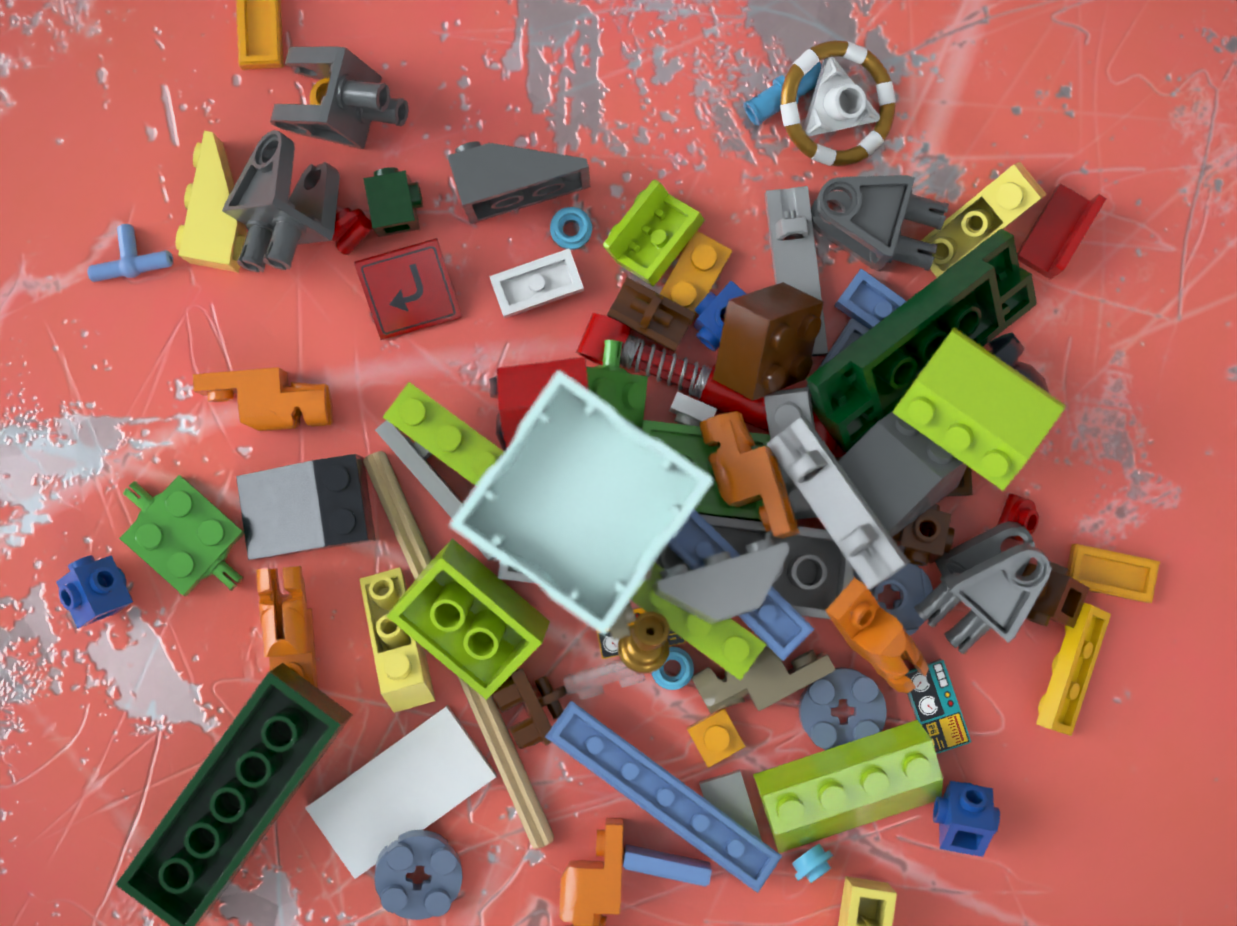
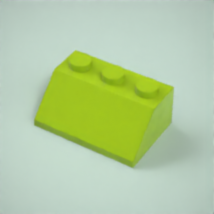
M953 328L892 413L1004 491L1032 456L1064 411L1066 405L956 328Z
M453 538L424 568L387 615L391 621L486 700L542 644L550 624L546 617L501 579H498L492 571Z

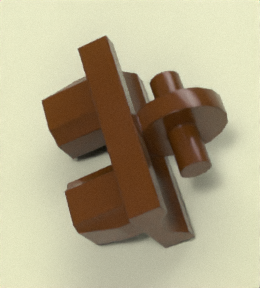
M628 277L607 313V317L627 325L635 332L673 352L676 351L695 316V313Z
M523 668L515 670L510 675V679L506 680L492 694L501 712L522 703L529 718L509 728L519 749L533 746L540 742L544 745L552 743L545 738L552 727L542 707L547 705L553 719H557L564 711L558 699L568 694L565 685L553 690L545 675L535 680L542 695L537 698Z

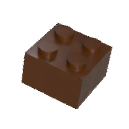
M784 282L728 300L713 379L752 401L806 380L813 364L811 357L815 339L821 329L822 322L820 317L824 302Z

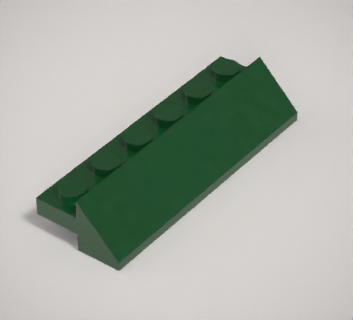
M1003 229L997 231L806 378L811 393L812 411L844 452L847 453L878 421L894 411L953 328H956L983 347L1037 305L1032 274L1019 267L1014 235Z

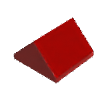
M585 357L497 368L498 411L506 450L514 441L519 425L558 370L590 392Z

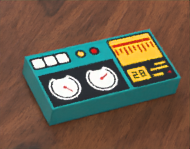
M942 659L927 664L929 670L926 677L920 674L916 668L910 669L906 674L916 687L907 693L914 715L932 739L936 754L971 743L945 662Z

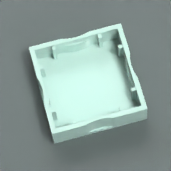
M558 370L519 425L514 441L502 458L485 473L449 526L504 565L521 571L538 583L549 597L605 635L643 581L647 571L671 537L677 533L714 479L659 440H655L616 413L608 404Z

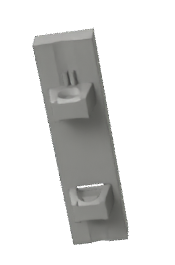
M808 186L766 191L764 195L775 285L784 282L822 301ZM799 233L803 235V238L783 240L791 234ZM823 308L820 317L822 322L821 329L815 339L812 357L828 354Z
M800 417L783 432L766 443L869 590L875 588L909 564L902 551L806 417ZM823 467L811 478L807 479L805 476L807 473Z
M384 421L375 431L446 513L454 519L464 505V502L427 461L432 453L417 442L413 443L409 437H406L401 430L390 422ZM474 544L488 561L494 559L493 556Z

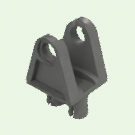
M338 46L289 48L285 62L286 66L296 67L295 73L318 80L330 78L326 96L322 97L321 105L274 104L270 120L272 125L292 133L364 149L372 121L396 124L397 126L405 124L409 112L407 101L404 98H391L388 85L381 83L382 77L347 48Z
M276 130L268 132L261 138L222 212L246 225L248 233L237 263L247 270L258 273L260 271L264 272L266 264L277 269L290 270L298 244L332 241L335 229L340 180L339 171L326 162L317 166L310 164L303 172L289 198L295 146L291 139Z
M908 175L837 177L830 179L822 186L818 198L811 207L813 227L818 233L871 269L880 271L887 262L891 263L892 260H896L929 271L934 260L932 254L936 253L937 244H930L900 235V228L903 220L906 219L941 230L946 218L944 213H947L949 203H941L913 195L912 187L915 177ZM831 202L839 205L843 212L831 210L828 203ZM821 216L831 224L824 222Z
M1011 521L1001 523L950 549L949 553H943V556L935 561L942 574L940 577L942 582L923 601L917 604L914 609L924 621L928 619L927 623L934 628L960 601L967 605L971 611L944 634L955 648L959 647L958 651L962 654L967 653V650L990 629L996 631L1009 643L1018 633L1049 579L1051 572L1050 562L1044 553L1035 547L1032 536L1025 526ZM1017 535L1023 538V544L1015 545L1001 552V544L1006 538ZM1032 557L1037 559L1035 571L1028 576H1021Z

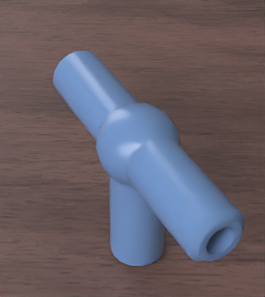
M122 224L117 227L120 260L90 265L87 269V274L92 282L122 276L134 278L142 272L171 267L173 265V257L168 250L138 256L134 227L131 224Z

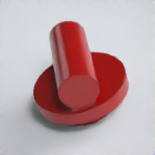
M348 207L336 213L332 241L336 242L337 249L342 254L349 255L373 229L371 220L366 217L362 209L352 211Z
M1009 493L997 525L1009 521L1018 522L1025 526L1030 534H1033L1039 522V514L1036 511L1034 502ZM1019 535L1010 536L1007 538L1016 541H1023V538Z

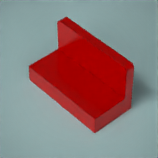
M1063 184L1058 185L1017 252L1018 261L1048 279H1052L1063 272L1106 201V198L1098 194L1092 200H1088Z

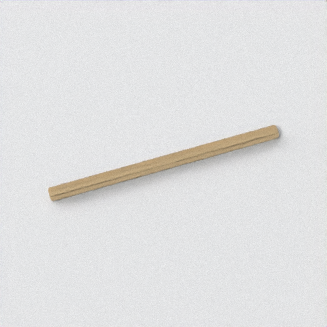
M378 451L365 457L363 463L416 580L424 568L432 561V557L386 453ZM458 677L532 847L538 849L550 844L554 839L553 832L493 696L491 695L487 700L484 699Z

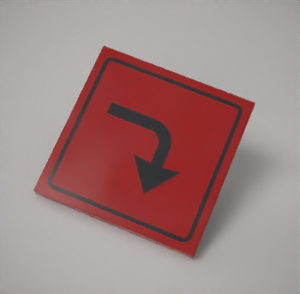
M437 238L354 262L380 340L462 317Z

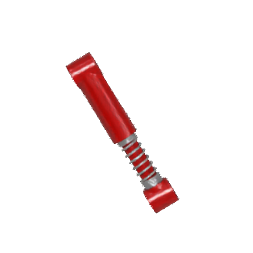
M592 313L576 353L602 366L604 340L623 342L620 359L621 367L624 366V368L630 369L632 366L635 368L636 373L641 370L646 372L648 377L650 375L656 376L657 382L663 379L667 381L668 386L672 384L678 385L679 391L685 388L689 390V395H695V398L698 397L700 402L716 408V411L725 414L738 411L739 414H742L745 423L769 432L764 396L752 401L713 379L715 364L713 368L706 367V365L701 368L698 367V362L694 364L688 363L687 357L681 360L677 358L676 353L673 355L667 354L665 348L660 351L655 349V344H652L651 347L645 345L644 339L641 340V338L638 339V337L635 338V336L630 335L631 328L605 315ZM813 412L815 430L834 456L838 444Z

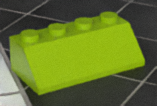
M918 720L753 774L778 853L934 802L937 797H942L943 777L932 739Z

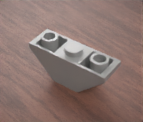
M769 538L745 546L748 554L731 558L729 551L706 557L703 559L705 567L688 571L686 564L663 570L660 572L662 580H658L652 585L654 594L709 624L752 612L761 607L789 552L787 542L773 545L772 539Z

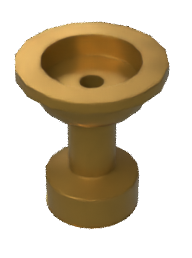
M650 611L639 615L634 625L629 626L631 635L622 637L618 641V654L621 662L628 669L636 673L649 674L659 670L669 656V642L667 639L669 624L664 616Z

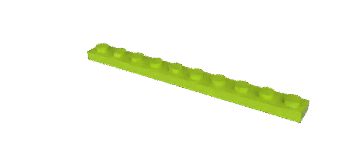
M408 382L383 416L384 419L475 486L478 485L485 473L505 453L410 382ZM654 562L651 578L641 582L630 600L646 612H657L664 616L669 624V629L741 681L767 644L731 618L709 624L655 595L652 585L656 581L662 580L660 572L665 569Z

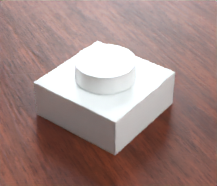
M677 392L669 411L676 414L674 421L678 424L699 426L700 422L714 417L717 409Z

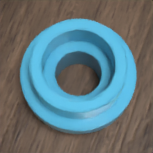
M566 207L559 210L553 216L550 223V233L558 246L564 249L570 248V250H575L583 247L589 241L592 234V223L589 216L583 210L576 207ZM567 223L577 224L579 232L574 236L566 235L563 232V228Z
M671 646L669 647V656L666 662L669 660L678 661L680 664L679 673L675 676L667 675L664 672V665L659 670L651 673L659 686L668 690H677L689 683L693 676L694 665L690 655L685 650Z
M817 844L792 863L798 872L794 876L798 881L806 877L810 883L814 882L831 869L827 861L833 857V854L830 850L825 852L822 846Z

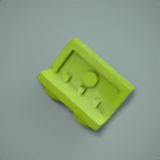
M654 179L645 190L638 194L633 206L623 219L611 229L608 238L603 243V247L617 264L654 287L705 219L700 212L670 195L662 183Z

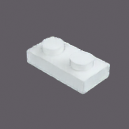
M570 248L489 276L504 319L584 291Z

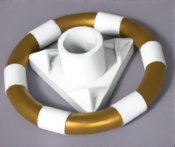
M827 41L807 49L792 64L783 82L780 110L787 134L803 154L811 160L828 166H847L870 157L884 143L893 124L896 99L893 82L886 68L872 52L849 41ZM834 57H842L861 64L870 73L876 83L880 106L879 114L866 99L863 89L854 84ZM823 60L807 117L802 128L796 102L798 87L803 76L819 61ZM877 122L873 131L856 147L848 150L836 151L817 144L809 138V136Z

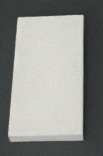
M447 705L312 802L305 809L351 875L356 879L376 864L380 852L386 845L388 847L392 842L398 840V836L408 831L424 830L496 778L497 774Z

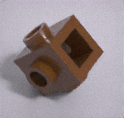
M937 504L892 537L910 564L928 566V563L932 564L941 558L943 553H949L955 534V529L949 527L952 514L939 511L940 506ZM919 527L930 529L928 537L921 534Z
M1050 562L1051 572L1049 579L1026 619L1046 627L1049 621L1052 620L1074 628L1090 588L1068 576L1069 569ZM1028 563L1021 576L1032 574L1037 565Z

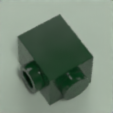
M395 167L376 170L373 173L374 177L363 178L372 228L379 237L420 229L416 208L423 207L421 190L418 182L411 183L406 170L399 172V169Z

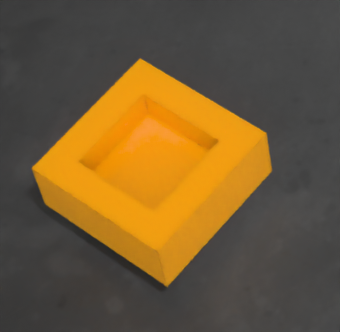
M725 708L687 727V731L708 768L746 747Z

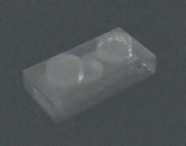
M621 659L568 674L563 678L568 695L578 693L579 700L604 693L602 685L619 681L622 688L646 680L644 673H636L628 669L621 662Z

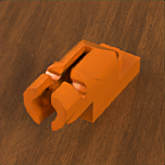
M279 367L192 374L193 391L207 396L208 402L233 401L234 393H237L240 423L257 431L298 428L300 425L299 418L302 413L306 424L311 427L327 426L333 422L329 386L326 384L291 382V386H288V374Z
M738 411L729 412L700 422L699 426L704 443L712 447L721 446L716 453L710 454L708 460L711 463L719 494L728 505L734 507L763 500L764 505L759 507V513L767 532L772 531L774 537L782 539L800 534L778 459L769 447L763 446L752 450V446H755V443L744 423L742 414H739Z
M302 566L282 567L284 589L289 594H282L280 592L277 568L256 570L264 657H269L270 670L284 663L318 688L312 608L307 609Z
M854 577L827 608L826 613L850 648L870 662L876 672L886 680L889 686L897 692L909 693L916 687L912 680L906 676L909 670L903 660H909L917 671L925 677L929 670L926 660L899 620L880 607L867 586Z
M606 818V829L597 830L596 856H604V861H570L560 878L559 917L564 922L572 923V925L565 926H605L607 916H603V914L620 915L623 818Z

